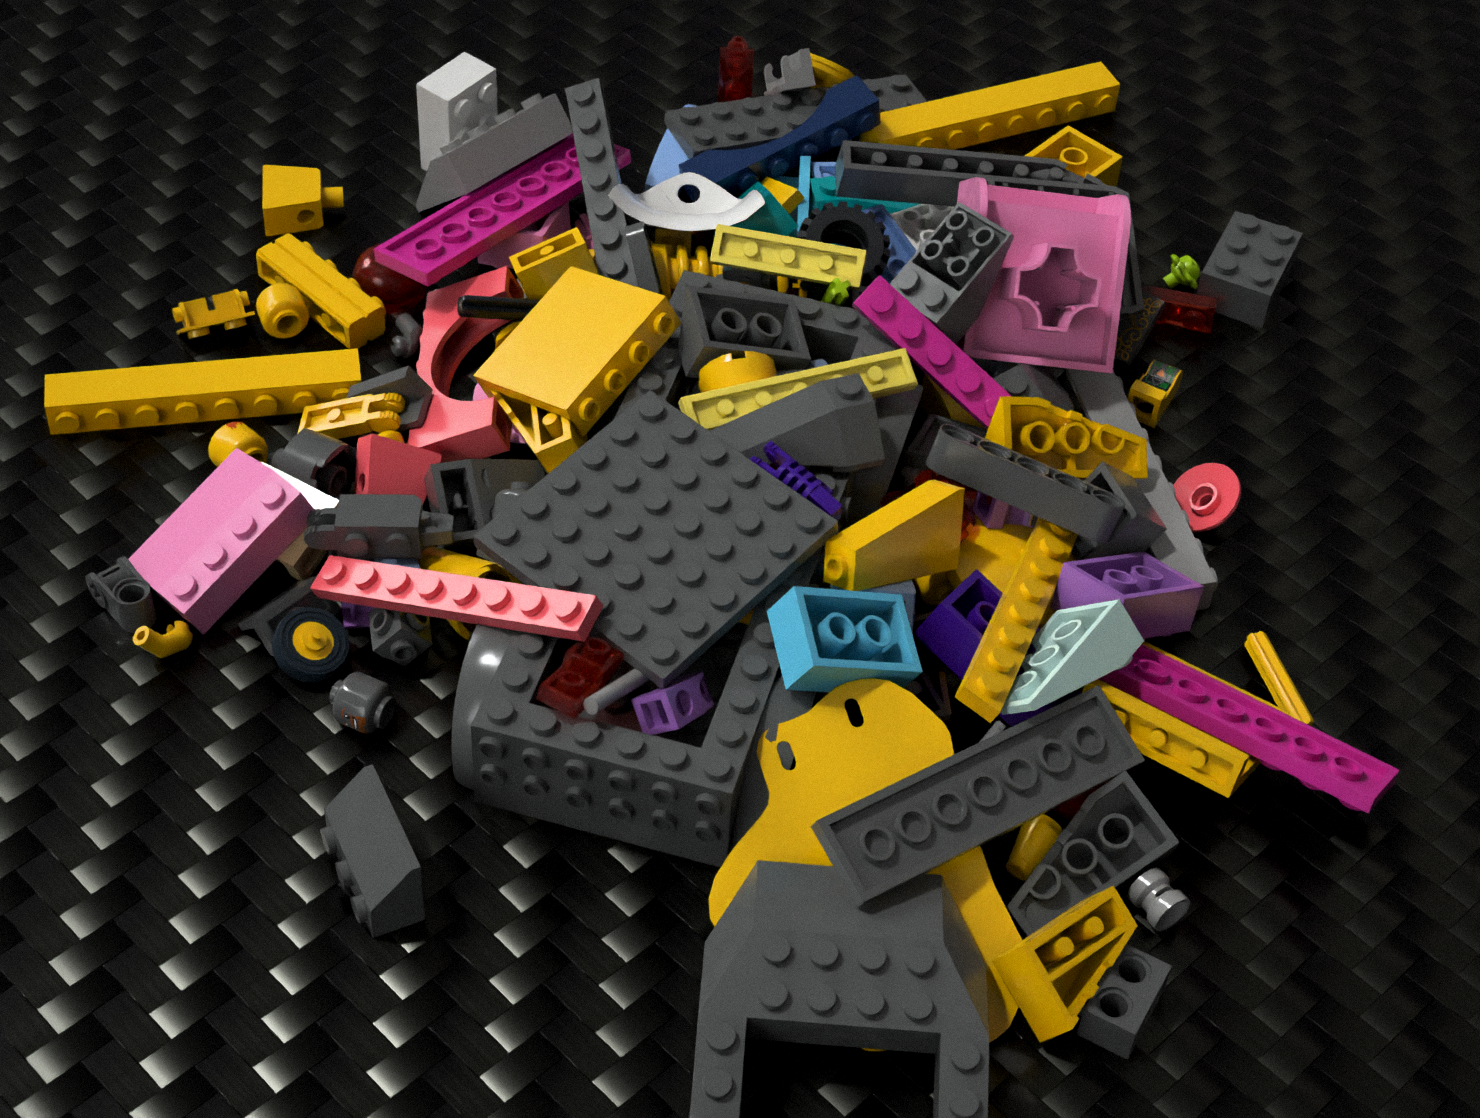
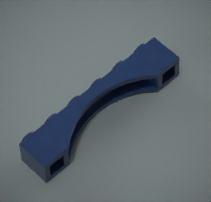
M856 75L828 89L822 103L815 112L798 128L783 137L746 149L707 150L679 164L680 174L687 172L699 174L719 185L734 197H738L756 181L761 182L766 176L772 179L779 177L799 166L800 156H811V160L824 152L841 146L843 140H850L880 125L879 99ZM691 184L682 186V189L693 202L698 200L700 191L696 186Z

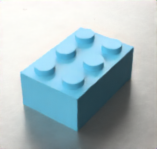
M793 586L767 610L786 690L830 692L835 687L844 683L869 678L888 680L904 688L923 672L902 595Z

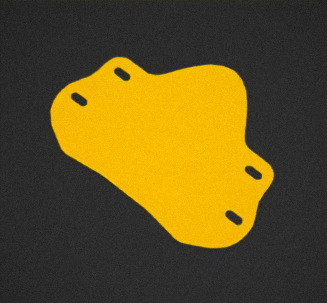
M869 678L853 680L837 686L807 713L777 724L776 741L770 742L765 738L768 732L766 730L758 741L757 755L769 790L768 806L736 844L714 878L709 895V914L714 927L758 860L833 866L811 826L817 820L954 755L951 735L945 723L910 691L888 680ZM848 699H855L859 704L864 720L860 727L852 726L845 709V702ZM782 741L788 742L791 746L796 761V766L792 770H786L782 766L777 751V745ZM981 846L926 874L942 875L986 964L990 1043L1010 1027L1019 1008L992 960L1022 941V938L994 885ZM862 1048L863 1050L872 1051V1052H873V1051H885V1050H882V1049Z

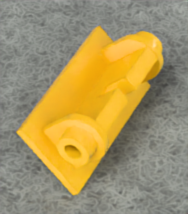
M234 289L233 291L212 295L215 310L210 311L208 310L205 297L178 303V307L172 308L175 322H182L184 328L176 331L177 335L187 333L188 339H193L211 334L209 327L224 324L225 330L246 326L245 318L255 315L254 311L245 313L244 306L250 305L247 292H239L238 289Z

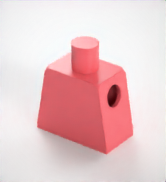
M375 434L358 438L354 494L416 495L422 499V504H424L427 496L424 481L430 464L441 462L442 454Z

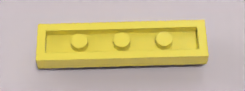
M717 224L710 263L830 285L833 279L839 278L841 282L848 280L851 283L850 289L860 290L867 250Z

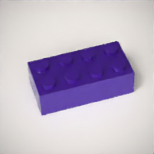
M976 569L937 606L913 634L923 642L928 651L943 661L962 682L1003 593ZM1039 627L1037 628V630H1036V632H1035V634H1034V637H1035V635L1037 634V632L1040 630ZM1032 643L1030 644L1026 655L1034 654L1036 649L1034 648ZM1022 665L1020 666L1017 676L1023 674L1025 671ZM1084 686L1035 711L1002 715L1000 712L999 716L1013 727L1081 694Z

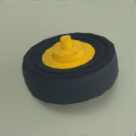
M304 607L290 612L279 622L272 637V653L278 666L288 676L301 682L317 683L331 678L341 669L349 652V637L343 624L333 614L320 608Z

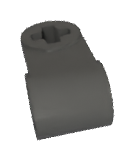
M125 556L116 560L117 564L98 574L91 572L85 576L87 586L96 602L110 613L122 629L135 633L141 626L151 628L155 624L157 614L150 585Z

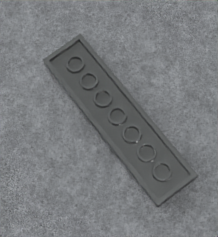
M906 74L863 80L866 86L879 99L880 113L927 102ZM832 87L806 88L800 91L775 93L754 98L747 97L741 100L715 102L696 107H683L666 111L664 123L689 159L707 150L746 149L771 142L798 128L815 112L822 103L827 90Z
M1098 685L817 820L811 828L858 908L1112 780L1126 770L1128 772L1138 767L1145 759Z

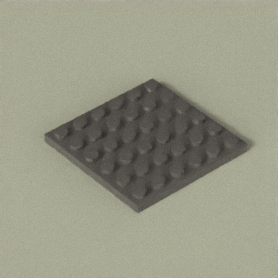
M649 390L474 534L473 538L476 548L525 585L596 595L604 606L590 634L660 688L664 689L822 547L826 540L834 536L838 532V521Z

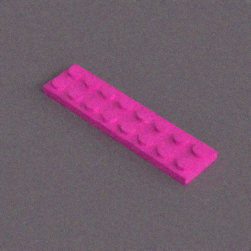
M573 133L374 248L375 262L421 284L430 286L454 270L463 267L482 253L489 251L508 237L515 235L521 229L541 219L557 207L566 204L569 200L584 192ZM614 144L620 170L631 163L630 150Z
M1143 644L1132 655L1133 660L1127 666L1099 678L1107 682V684L1143 700L1158 710L1167 712L1181 719L1182 722L1200 731H1205L1219 738L1220 741L1258 758L1265 767L1276 771L1282 770L1298 778L1299 782L1305 787L1316 791L1322 790L1338 798L1342 805L1355 811L1369 813L1394 785L1400 771Z

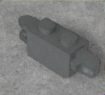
M340 494L338 508H318L310 511V514L308 513L307 524L309 525L304 532L303 541L312 549L337 550L339 557L422 558V551L425 547L453 543L455 532L453 515L423 511L422 499L416 495Z

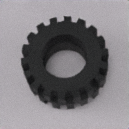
M839 201L837 207H834L832 202L823 205L822 211L815 208L811 211L809 218H805L802 222L797 238L828 244L838 243L851 248L867 250L861 286L868 287L879 275L882 276L891 251L888 249L890 245L889 235H883L886 227L882 221L876 223L874 221L876 215L871 211L867 214L862 212L863 206L856 203L854 208L847 207V202ZM801 280L800 287L804 291L808 289L813 291L811 297L819 300L820 296L823 297L829 287L826 284Z

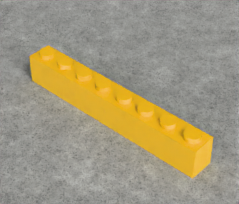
M1100 61L881 112V124L868 132L860 134L859 142L950 150L964 148L1114 112L1120 83Z
M358 348L45 375L44 408L50 435L303 413L305 406L346 399L350 386L361 382Z

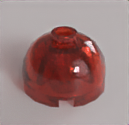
M382 243L366 248L357 258L352 278L359 283L362 291L370 297H378L382 301L386 313L398 312V306H404L408 303L409 308L416 306L425 295L426 285L375 262L374 248Z

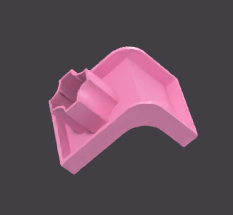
M980 177L960 181L957 203L964 204L1014 235V239L980 316L958 341V347L970 358L1113 374L1131 226V210L1128 197L1115 194L1093 198L987 185L986 179Z

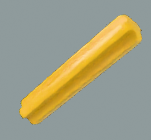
M1259 631L1249 634L1245 647L1277 706L1289 712V716L1312 726L1314 719L1266 633Z

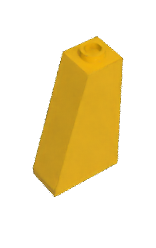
M928 480L832 536L825 543L823 582L849 591H860L958 569L965 488L938 480Z

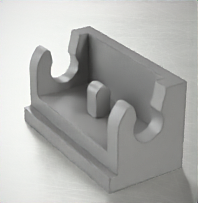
M809 48L800 49L790 56L785 55L781 58L782 77L780 79L773 76V68L770 63L764 68L767 91L764 92L765 96L775 93L800 91L816 85Z

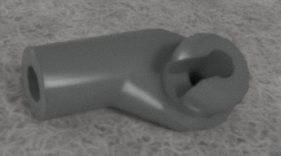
M403 313L396 319V327L403 334V337L396 336L393 338L392 341L395 342V346H391V351L395 356H403V358L407 359L416 354L423 330L410 314Z

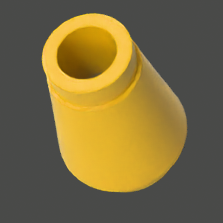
M1044 814L1023 824L1009 860L1005 865L1007 871L1017 879L1026 881L1062 833L1061 826Z

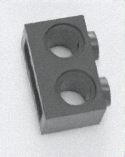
M1126 944L1113 966L1107 968L1097 984L1099 988L1093 998L1088 999L1078 1015L1081 1016L1077 1035L1128 1060L1164 992L1172 965ZM1105 1013L1113 1014L1116 1017L1108 1016Z

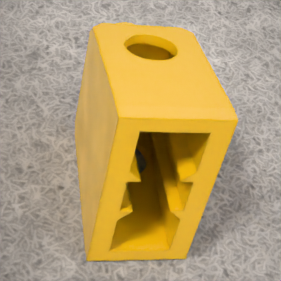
M263 165L262 209L266 236L320 229L324 226L323 209L344 208L343 187H322L321 171L319 169Z

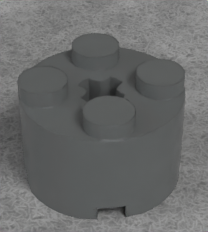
M304 428L290 440L285 449L279 448L275 452L271 466L339 500L340 494H348L352 482H355L357 449L346 442Z

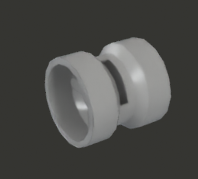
M1157 867L1148 870L1138 877L1130 886L1126 895L1135 908L1143 909L1147 913V921L1156 931H1163L1173 926L1185 915L1190 906V900L1181 890H1174L1170 886L1169 877Z

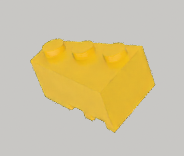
M490 389L548 474L588 441L587 433L584 437L580 436L568 418Z
M1114 885L1080 901L992 960L1040 1043L1073 1030L1079 1020L1077 1015L1086 1001L1093 998L1099 988L1097 983L1106 969L1113 966L1138 926Z

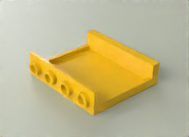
M570 266L473 376L488 398L495 397L490 391L491 389L568 418L578 434L584 437L682 323L666 296Z
M1146 641L1142 643L1287 715L1290 714ZM1096 679L1086 684L1083 688L1082 693L1098 685L1101 687L1141 754L1227 798L1261 764L1258 758L1220 741L1219 738L1205 731H1200L1182 722L1181 719L1167 712L1158 710L1143 700L1107 684L1105 681Z

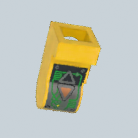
M1154 359L1146 374H1143L1140 380H1135L1130 387L1128 401L1132 402L1135 406L1138 422L1152 428L1156 427L1179 388L1183 370ZM1149 403L1154 407L1152 413H1145L1140 411L1137 405Z

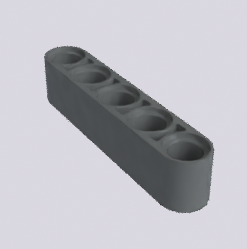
M943 424L940 426L926 460V465L932 471L1096 542L1108 543L1125 508V502L1109 491L954 425Z

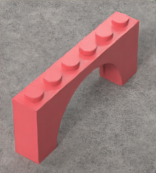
M507 266L428 292L426 309L423 311V332L420 335V355L416 368L417 374L433 391L422 425L410 429L409 439L406 444L442 454L440 463L465 459H484L510 450L512 422L495 397L477 401H460L449 398L452 378L468 352L489 333L512 321L461 317L457 312L458 298L464 295L524 299L523 289Z

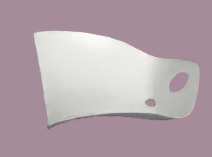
M692 172L679 174L667 179L641 194H634L625 184H618L608 195L627 215L647 225L679 231L716 229L717 224L731 226L746 220L765 204L762 195L757 190L750 191L743 199H737L719 185ZM686 184L694 185L699 189L700 197L693 203H685L678 197L679 188Z

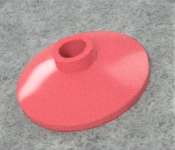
M1205 463L1195 466L1182 474L1173 484L1176 500L1181 510H1185L1188 515L1189 527L1192 533L1209 531L1221 525L1233 514L1241 497V484L1237 475L1229 467L1219 463Z

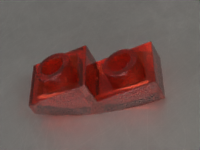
M588 635L585 642L578 641L565 652L562 666L540 684L536 699L575 719L585 710L583 706L584 700L604 688L623 661L624 653L611 647L605 640Z

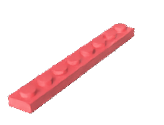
M329 555L310 587L313 593L321 599L585 642L604 606L596 595Z

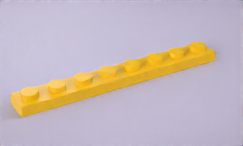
M1039 517L955 695L956 699L989 723L1000 714L1058 582L1063 563L1067 561L1078 534Z

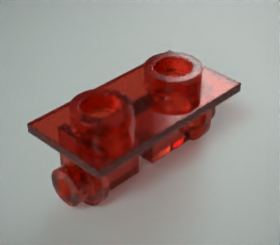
M734 36L728 43V47H720L718 102L752 97L755 49H748V44L742 36Z

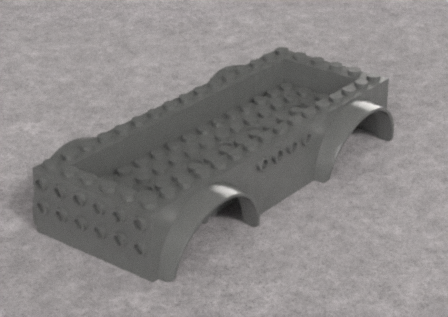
M684 270L669 301L681 321L685 291L688 285L794 299L811 357L810 361L824 359L828 365L898 350L891 341L856 309ZM681 325L593 425L592 437L649 390L678 410H680L678 402L681 397L701 393L698 387L700 379L685 376L678 348ZM810 362L805 369H810ZM918 384L914 390L874 398L885 455L884 464L851 472H832V466H809L808 470L833 491L832 496L843 506L836 534L882 508L924 388L922 385ZM825 544L755 606L749 625L740 622L736 623L678 676L703 671L705 684L709 694L712 696L714 706L706 710L707 712L673 731L655 735L643 733L632 701L629 698L630 693L594 715L585 711L583 702L587 697L634 669L632 665L590 633L585 642L477 624L463 660L454 703L451 747L455 779L462 786L474 790L475 802L721 868L736 844L768 806L769 790L757 755V746L761 735L768 730L765 738L770 742L776 741L777 724L807 713L811 710L817 694L814 691L785 689L767 610L793 586L828 588L829 583L823 582ZM649 680L636 688V690L651 692L659 688V686ZM782 741L778 743L777 751L784 769L790 770L794 755L790 744Z

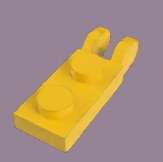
M388 392V394H367L305 406L298 433L302 429L308 428L329 437L341 439L372 433V430L378 433L387 430L397 431L401 423L400 416L397 414L404 410L405 401L402 395Z

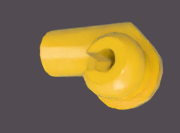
M175 621V628L169 624L166 629L167 633L163 635L147 626H141L135 631L133 642L158 658H166L187 649L192 642L193 634L190 632L189 625L186 622Z

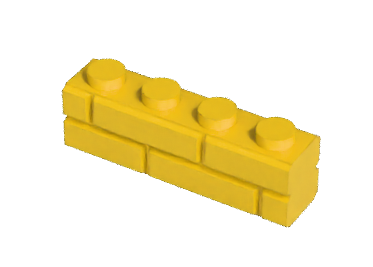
M287 233L276 239L274 244L270 242L257 250L258 275L270 285L287 283L296 287L305 300L309 317L348 349L360 348L367 343V340L372 341L384 334L386 330V309L382 301L376 296L370 297L363 292L359 283L354 278L347 279L339 273L336 265L329 259L324 261L319 257L308 242H300L292 234Z

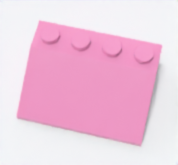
M236 448L129 558V561L143 579L149 583L151 590L204 635L309 525L307 524L308 513L310 514V511H314V508L298 489L278 473Z

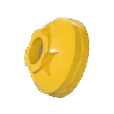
M810 53L816 84L811 88L832 87L834 84H840L855 76L848 69Z

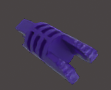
M769 441L764 446L763 452L771 463L773 462L778 467L777 470H774L758 457L752 456L750 458L751 461L837 521L841 519L843 506L832 496L833 491L804 466L799 465V462L774 442Z

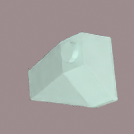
M1120 599L1057 610L1033 638L1031 643L1036 650L1034 654L1024 657L1021 665L1025 671L1015 678L1001 710L1002 715L1035 711L1112 671L1127 666L1133 660L1132 655L1144 640Z

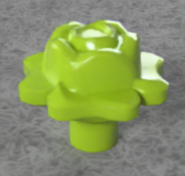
M1172 254L1173 264H1171V273L1163 278L1170 289L1179 284L1189 286L1194 290L1197 289L1196 280L1201 276L1198 264L1189 255L1179 258L1177 255Z

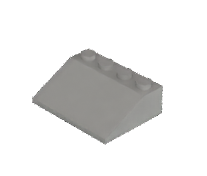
M540 93L533 95L521 102L524 109L517 113L511 108L494 117L497 124L489 128L487 123H484L467 132L470 138L467 141L461 143L460 139L457 138L440 147L442 155L430 161L415 205L418 212L470 193L572 134V125L556 94L543 99Z

